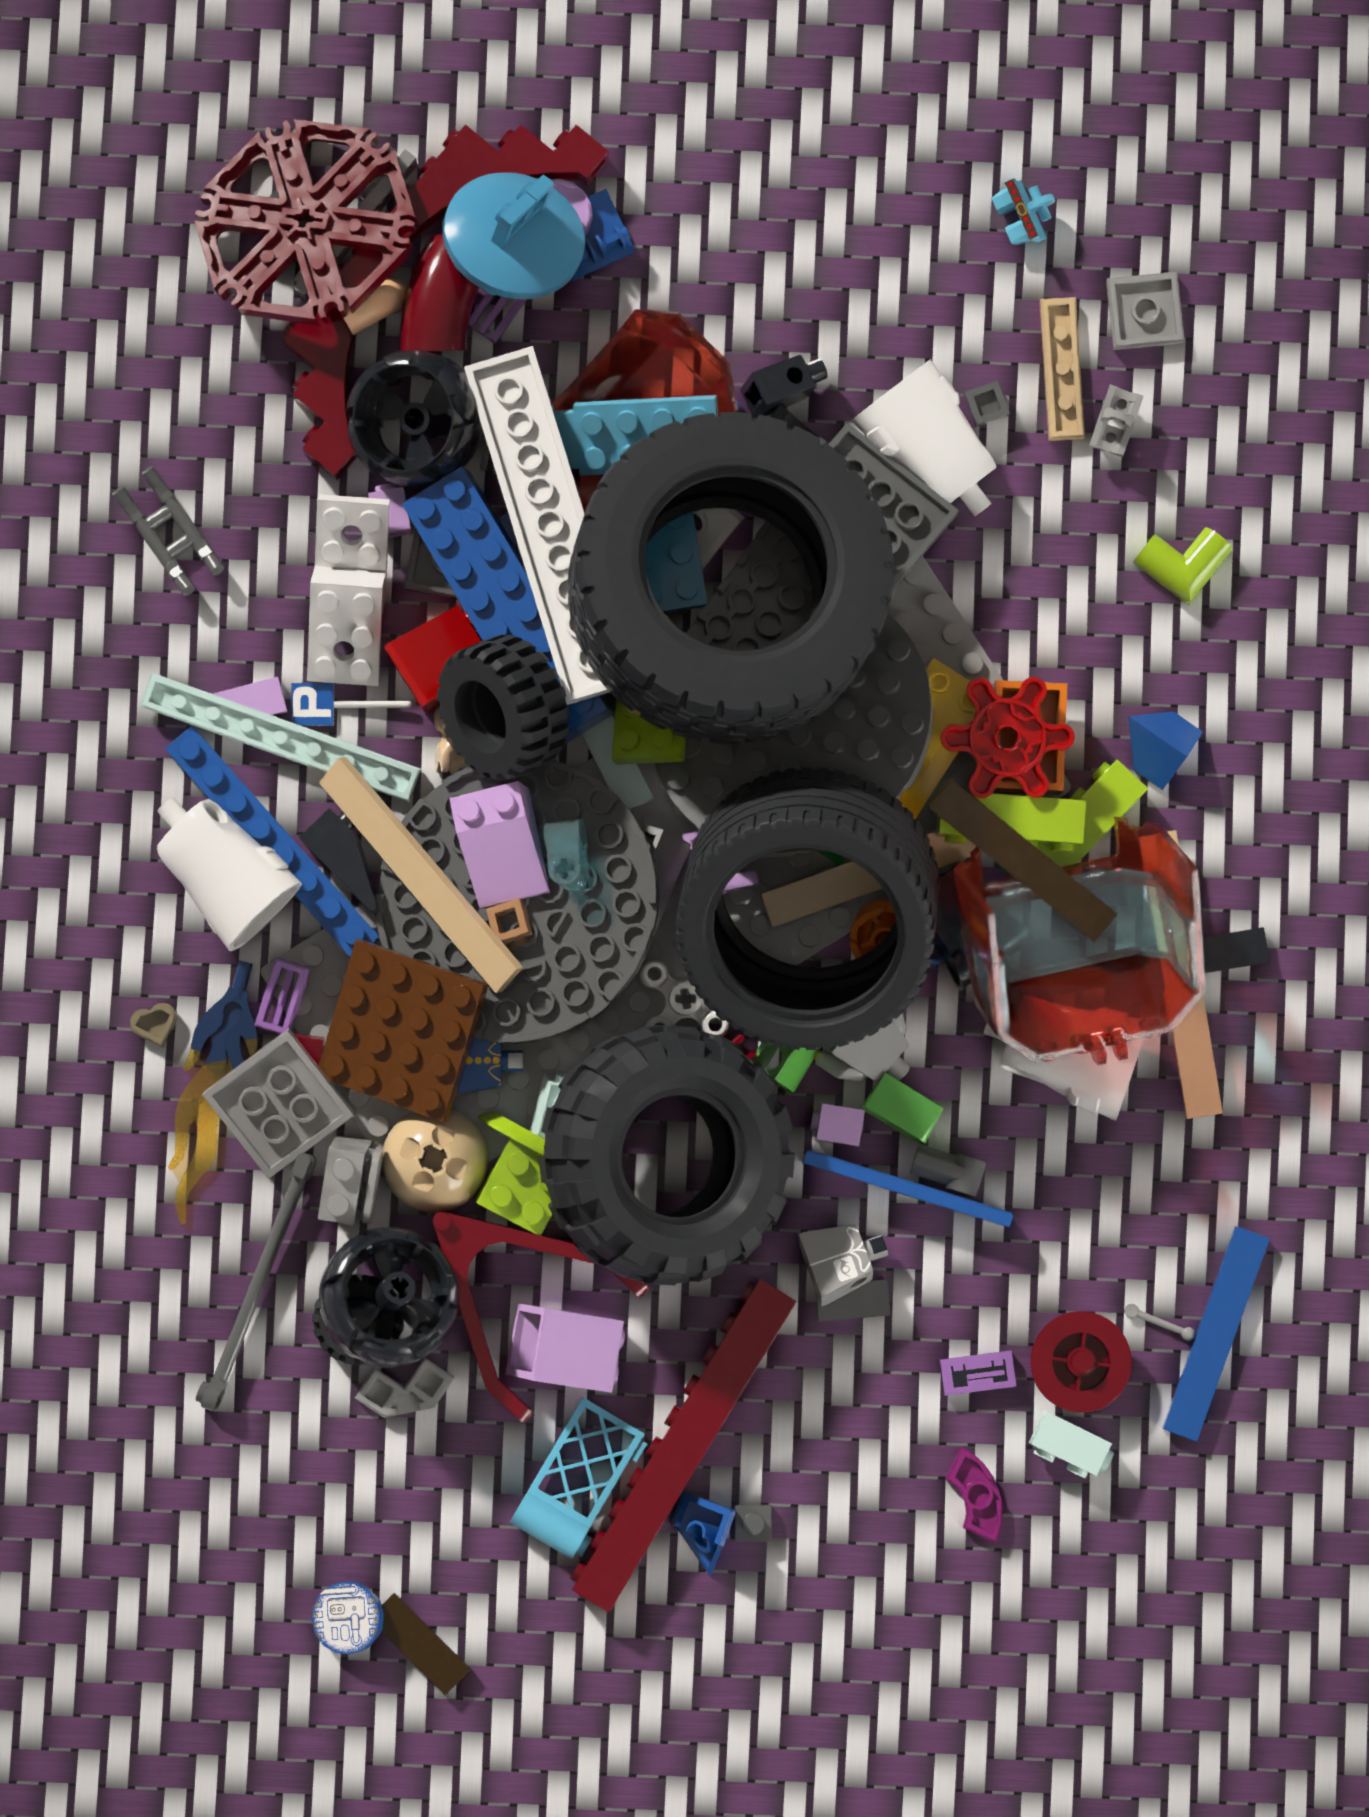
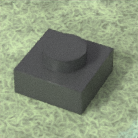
M998 380L965 391L963 394L975 427L1004 418L1010 414Z
M735 1505V1542H772L771 1505Z

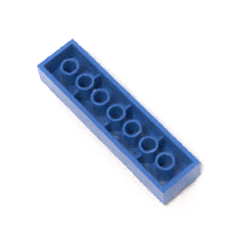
M461 466L402 503V506L481 639L484 641L498 635L519 637L522 641H528L536 646L535 651L542 652L549 659L548 665L556 670L523 559L472 473ZM604 694L569 704L570 715L566 719V722L569 723V731L565 737V744L615 714Z

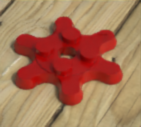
M979 677L972 679L967 685L966 694L975 707L973 720L967 725H949L943 729L940 736L941 744L946 750L951 752L966 751L975 758L976 769L968 782L970 793L977 798H987L994 792L999 780L1005 777H1012L1019 781L1023 791L1032 798L1043 796L1049 788V781L1040 767L1042 756L1049 750H1067L1072 746L1075 739L1074 731L1067 724H1048L1041 718L1039 706L1047 694V686L1044 681L1037 677H1029L1023 681L1020 690L1014 697L1002 698L996 694L992 684L987 679ZM1002 728H1009L1014 731L1016 742L1013 747L1003 748L999 744L997 733Z

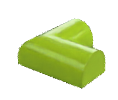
M1205 527L1184 555H1182L1158 535L1154 534L1132 563L1189 606L1233 550V547L1221 535Z

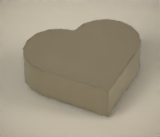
M158 1003L151 1010L139 1009L135 1011L130 1019V1027L137 1035L163 1048L176 1024L177 1013L171 1005Z

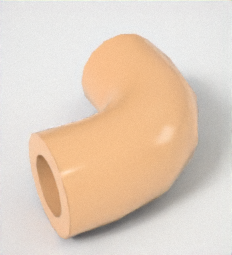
M387 278L353 314L349 308V302L344 303L348 311L347 317H344V320L353 335L392 314L402 311L407 285L404 281L398 278Z

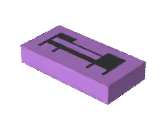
M1012 1350L940 1359L945 1396L1016 1387Z

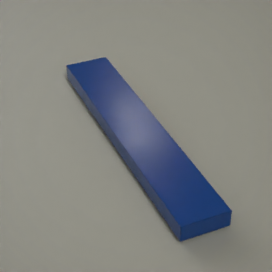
M813 1150L805 1151L803 1164L1008 1228L1011 1225L1013 1215L1010 1212Z
M1234 1226L1162 1429L1197 1442L1270 1238Z

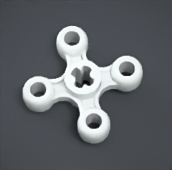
M658 960L647 961L642 965L639 972L641 983L647 988L656 989L661 992L666 1001L663 1012L649 1019L645 1027L654 1026L655 1024L675 1026L676 1022L680 1019L689 1018L696 1021L703 1032L722 1037L727 1033L729 1022L726 1020L722 1021L715 1015V1011H711L706 1007L703 999H700L694 991L695 987L691 986L689 980L683 982L674 980L668 974L667 967ZM651 968L659 972V979L656 981H652L648 977V970ZM680 990L685 991L686 996L693 999V1003L687 1005L688 1009H683L681 1003L675 1002V997L681 995ZM710 1019L718 1020L720 1023L719 1031L715 1032L709 1028Z

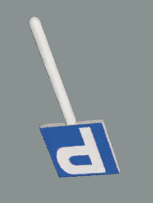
M291 683V722L300 726H334V708H410L412 706L411 701H334V683Z

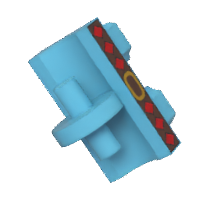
M1015 178L1004 182L1006 188L993 196L992 201L999 215H1005L1015 209L1019 215V221L1005 227L1010 242L1013 245H1019L1029 241L1039 243L1047 239L1036 212L1038 211L1042 222L1052 218L1047 207L1055 202L1053 194L1042 196L1038 185L1028 189L1032 198L1031 201L1021 180L1016 181Z

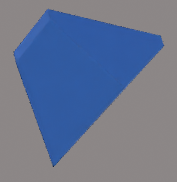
M1174 711L1128 716L1133 771L1163 790L1185 761L1203 731Z
M682 1491L670 1525L677 1528L711 1577L736 1511L731 1507Z

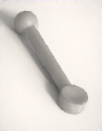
M1128 1304L1124 1309L1127 1317H1138L1182 1335L1185 1341H1192L1195 1338L1196 1333L1193 1328H1182L1140 1311L1135 1304Z

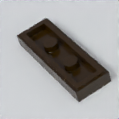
M394 1592L382 1604L384 1620L381 1632L446 1696L471 1668Z

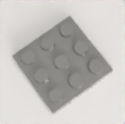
M289 1028L206 1089L202 1094L268 1179L355 1114Z

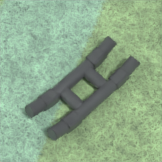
M151 466L144 470L142 475L164 505L146 518L124 486L115 490L112 495L184 596H188L193 593L195 587L175 558L193 547L212 575L216 576L222 573L224 566L154 466ZM170 518H173L184 535L166 547L154 529Z

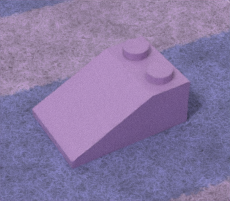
M516 781L450 798L457 837L480 909L493 907L517 898L525 899L550 893L528 787Z

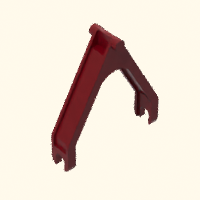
M437 1212L433 1217V1225L442 1252L448 1258L456 1274L459 1287L458 1303L484 1385L499 1402L525 1424L533 1414V1410L497 1376L467 1280L469 1265L479 1251L490 1244L506 1242L589 1263L593 1262L575 1248L574 1242L545 1235L540 1236L529 1231L451 1212ZM612 1272L639 1299L650 1289L643 1282L617 1276Z

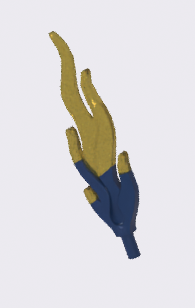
M239 960L232 988L228 987L225 995L198 1022L192 1037L188 1058L183 1066L184 1071H190L199 1060L209 1038L212 1039L211 1052L204 1065L180 1096L175 1113V1154L168 1165L170 1170L175 1169L185 1156L189 1128L195 1119L198 1128L194 1156L176 1189L175 1206L181 1224H186V1204L190 1191L216 1158L219 1116L202 1094L206 1089L244 1062L241 1049L242 1037L245 1039L250 1056L254 1055L258 1050L257 1026H254L255 1020L248 1000L249 992H246L253 964Z

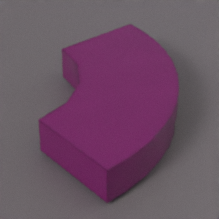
M960 1446L945 1479L957 1487L964 1499L966 1515L963 1528L996 1543L1000 1534L1003 1517L1002 1500L998 1486L985 1464L973 1453Z

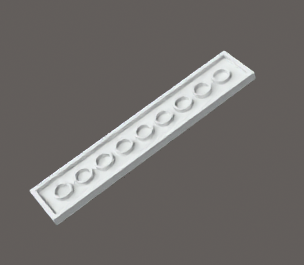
M530 346L465 366L464 369L474 395L475 405L556 671L559 675L561 687H564L566 693V703L569 705L609 693L612 688L609 685L604 686L588 664L590 658L583 654L573 629L576 624L570 617L568 606V590L570 589L568 570L573 547L584 517V511L534 348Z

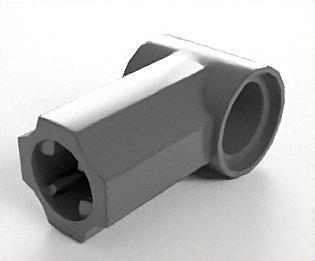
M919 1144L910 1173L930 1181L945 1184V1188L976 1197L987 1163L956 1153V1155Z

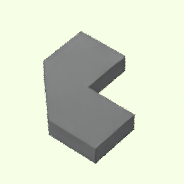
M424 1357L405 1387L377 1368H374L355 1396V1399L384 1418L435 1408L455 1377Z

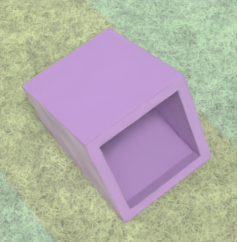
M517 1303L506 1374L532 1381L612 1393L613 1385L617 1382L619 1376L617 1360L619 1349L622 1348L625 1340L624 1321Z

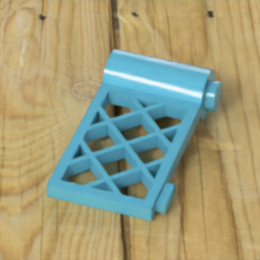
M583 1397L509 1523L570 1559L573 1558L575 1553L582 1557L592 1540V1537L586 1534L629 1460L637 1463L647 1443L642 1441L645 1434ZM585 1408L598 1415L602 1430L581 1435L578 1419ZM604 1419L614 1424L615 1427L606 1429ZM575 1426L577 1436L567 1439ZM622 1429L634 1436L627 1450L612 1453L607 1433ZM603 1434L608 1455L588 1460L583 1439ZM579 1441L583 1461L563 1466L559 1452L563 1444ZM624 1455L616 1468L614 1457ZM557 1458L559 1468L549 1470L553 1461ZM609 1459L613 1475L609 1481L594 1485L589 1464ZM585 1465L590 1486L569 1491L564 1470ZM560 1472L565 1493L550 1496L538 1489L545 1475ZM606 1486L598 1499L595 1489ZM591 1490L595 1505L589 1516L585 1517L574 1510L571 1495ZM567 1497L569 1507L556 1499Z

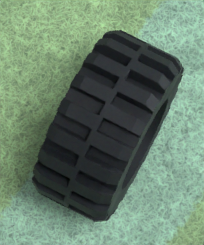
M512 635L494 636L455 652L443 667L444 670H442L438 680L441 687L437 690V700L440 701L441 706L438 709L439 716L444 721L446 727L444 732L447 738H451L454 744L452 747L457 755H462L465 758L464 763L470 768H477V773L488 778L503 781L515 778L553 761L565 744V737L569 731V723L566 722V719L570 715L569 705H565L564 697H566L564 687H560L557 680L559 675L555 668H551L548 665L549 659L542 652H536V646L530 642L522 641L521 638Z

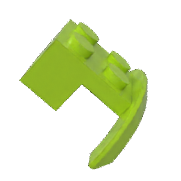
M496 1111L480 1114L478 1119L510 1137L494 1169L491 1167L475 1201L488 1210L541 1236L552 1216L548 1207L549 1203H551V1198L546 1184L541 1183L538 1158L544 1155L545 1139Z

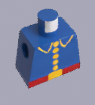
M473 1038L456 1095L502 1087V1072H523V1050H502V1043Z

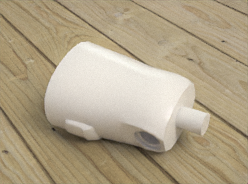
M930 359L851 421L880 449L882 454L891 456L949 503L960 497L972 514L976 516L992 504L976 483L994 470L996 464L987 449L979 441L958 406L960 403L959 392L954 390L947 377L940 374Z
M171 798L158 809L157 812L171 827L157 845L158 855L182 883L209 926L219 936L229 951L240 948L258 934L300 889L302 883L288 869L289 865L275 852V849L261 846L212 800L201 801L186 812L174 798Z
M1023 997L1015 1022L990 1014L984 1034L1007 1042L1000 1064L1001 1068L1045 1084L1067 1097V1100L1073 1106H1077L1092 1114L1097 1112L1116 1121L1148 1024L1130 1020L1126 1015L1109 1012L1108 1010L1087 1013Z

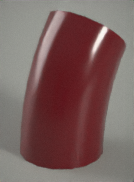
M443 234L434 235L427 241L412 271L401 314L399 351L467 350L469 319L479 287L456 269L447 253Z

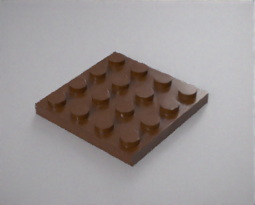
M355 939L319 1067L330 1082L443 1123L448 1122L489 985L374 943Z

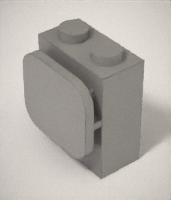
M336 1135L328 1148L318 1214L319 1220L354 1225L356 1220L360 1219L362 1223H371L376 1206L384 1148L376 1147L371 1149L372 1140Z

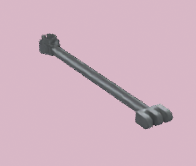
M301 1153L295 1160L290 1173L293 1177L215 1374L209 1383L203 1381L198 1389L196 1401L201 1403L202 1408L216 1412L222 1402L228 1377L305 1183L307 1180L310 1181L316 1167L317 1159L314 1155Z

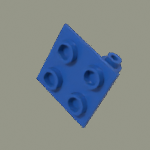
M607 189L587 197L592 206L593 220L590 230L585 236L582 260L576 273L571 278V282L636 253L630 241L629 232L623 226Z

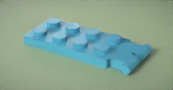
M717 395L575 402L573 410H554L553 404H551L570 468L579 469L580 475L605 474L614 462L620 461V456L630 446L642 438L646 437L649 439L650 433L662 426L675 421H679L681 424L685 418L696 415L714 413L716 417L719 416Z

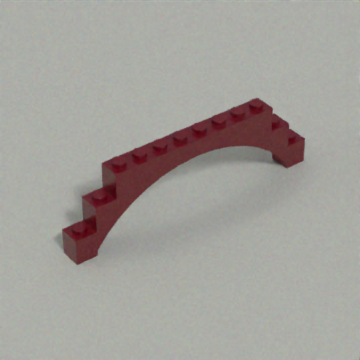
M465 124L460 131L454 129L447 136L442 145L445 149L437 158L431 156L420 170L422 176L414 185L411 183L407 184L418 223L414 222L418 230L417 233L406 232L402 235V238H408L413 242L421 233L444 217L454 195L465 184L478 177L507 172L539 179L544 174L550 180H580L587 186L608 162L609 151L577 124L570 132L565 129L557 137L553 144L556 148L554 151L522 125L515 132L510 129L505 133L498 143L500 149L497 151ZM397 205L395 206V208H394L391 212H390L388 209L385 210L384 212H385V213H394V212L396 211V209H397ZM353 248L351 253L354 256L346 265L342 263L338 265L344 285L349 288L359 286L382 262L383 254L380 251ZM332 308L328 312L330 322L328 324L322 321L318 312L316 316L320 326L290 322L283 331L285 335L283 343L288 350L313 369L310 374L307 371L303 372L293 385L295 391L292 394L294 400L323 423L320 428L317 425L313 426L302 440L305 443L302 448L303 452L338 481L357 458L348 438V416L346 410L348 369L355 335L352 334L338 308Z

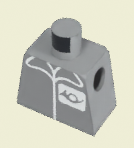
M853 1224L799 1234V1247L821 1307L870 1282L873 1279V1268L870 1261L888 1256L887 1246L882 1235L862 1241L857 1226Z

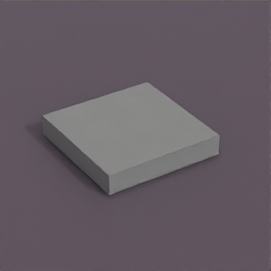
M1177 272L1106 279L1113 350L1183 344L1185 342Z

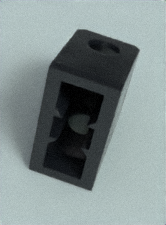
M797 355L752 372L740 391L753 418H758L759 415L769 416L776 411L780 404L787 408L806 399L814 390L815 383L827 379L828 373L821 359L806 364L804 358L801 355Z

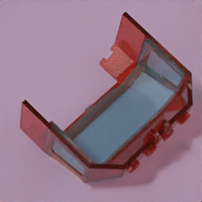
M1114 816L1117 855L1062 866L1065 871L1118 914L1095 942L1015 877L983 883L981 850L977 846L970 852L971 859L967 863L960 862L954 868L957 912L975 998V1006L998 1039L1034 1062H1049L1060 1056L1091 1052L1093 1061L1099 1066L1106 1064L1107 1061L1105 1046H1112L1114 1055L1121 1061L1128 1059L1127 1041L1140 1038H1156L1160 1034L1174 1031L1206 992L1199 870L1161 824L1145 822L1143 827L1128 825L1127 818Z

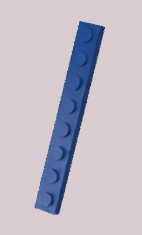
M192 725L165 748L204 794L218 804L235 823L261 846L275 849V852L289 865L288 869L302 883L295 896L349 957H351L355 939H362L374 944L379 940V935Z

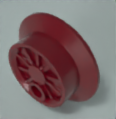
M1074 1311L1062 1314L1044 1326L1033 1344L1030 1364L1034 1382L1047 1400L1061 1409L1085 1413L1102 1409L1118 1398L1129 1380L1132 1358L1130 1347L1124 1334L1112 1321L1096 1313Z

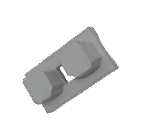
M1110 384L1089 446L1123 457L1144 396L1125 391ZM1112 419L1120 421L1122 427L1120 429L1108 425V422Z

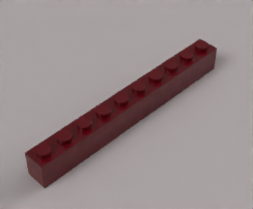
M761 1279L756 1284L749 1281L738 1299L744 1303L739 1313L735 1315L731 1312L720 1329V1331L725 1333V1336L719 1346L712 1343L701 1362L707 1365L700 1377L693 1374L683 1390V1393L688 1395L681 1408L674 1405L664 1422V1424L669 1426L662 1439L657 1436L654 1438L645 1455L650 1457V1460L644 1470L639 1467L635 1469L626 1485L632 1489L626 1500L617 1499L607 1516L613 1520L606 1532L599 1529L589 1546L594 1551L586 1564L581 1560L570 1577L575 1582L572 1591L608 1613L797 1302Z

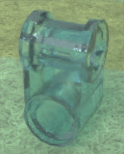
M583 819L546 823L544 825V841L547 849L550 878L567 891L575 892L581 890L589 880L588 837ZM569 866H572L574 868V871L569 872ZM568 873V878H565L563 875Z

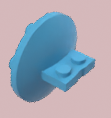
M493 173L470 181L454 195L445 214L443 239L447 253L456 269L486 293L511 299H534L556 292L566 285L576 273L585 248V235L581 220L571 203L559 191L553 188L554 182L544 174L539 179L517 173Z

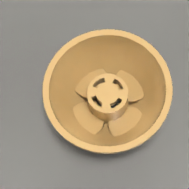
M454 1109L451 1111L449 1121L444 1123L415 1112L408 1113L393 1126L383 1146L382 1168L388 1186L403 1203L422 1212H448L461 1207L479 1191L488 1170V1149L481 1131L471 1119Z

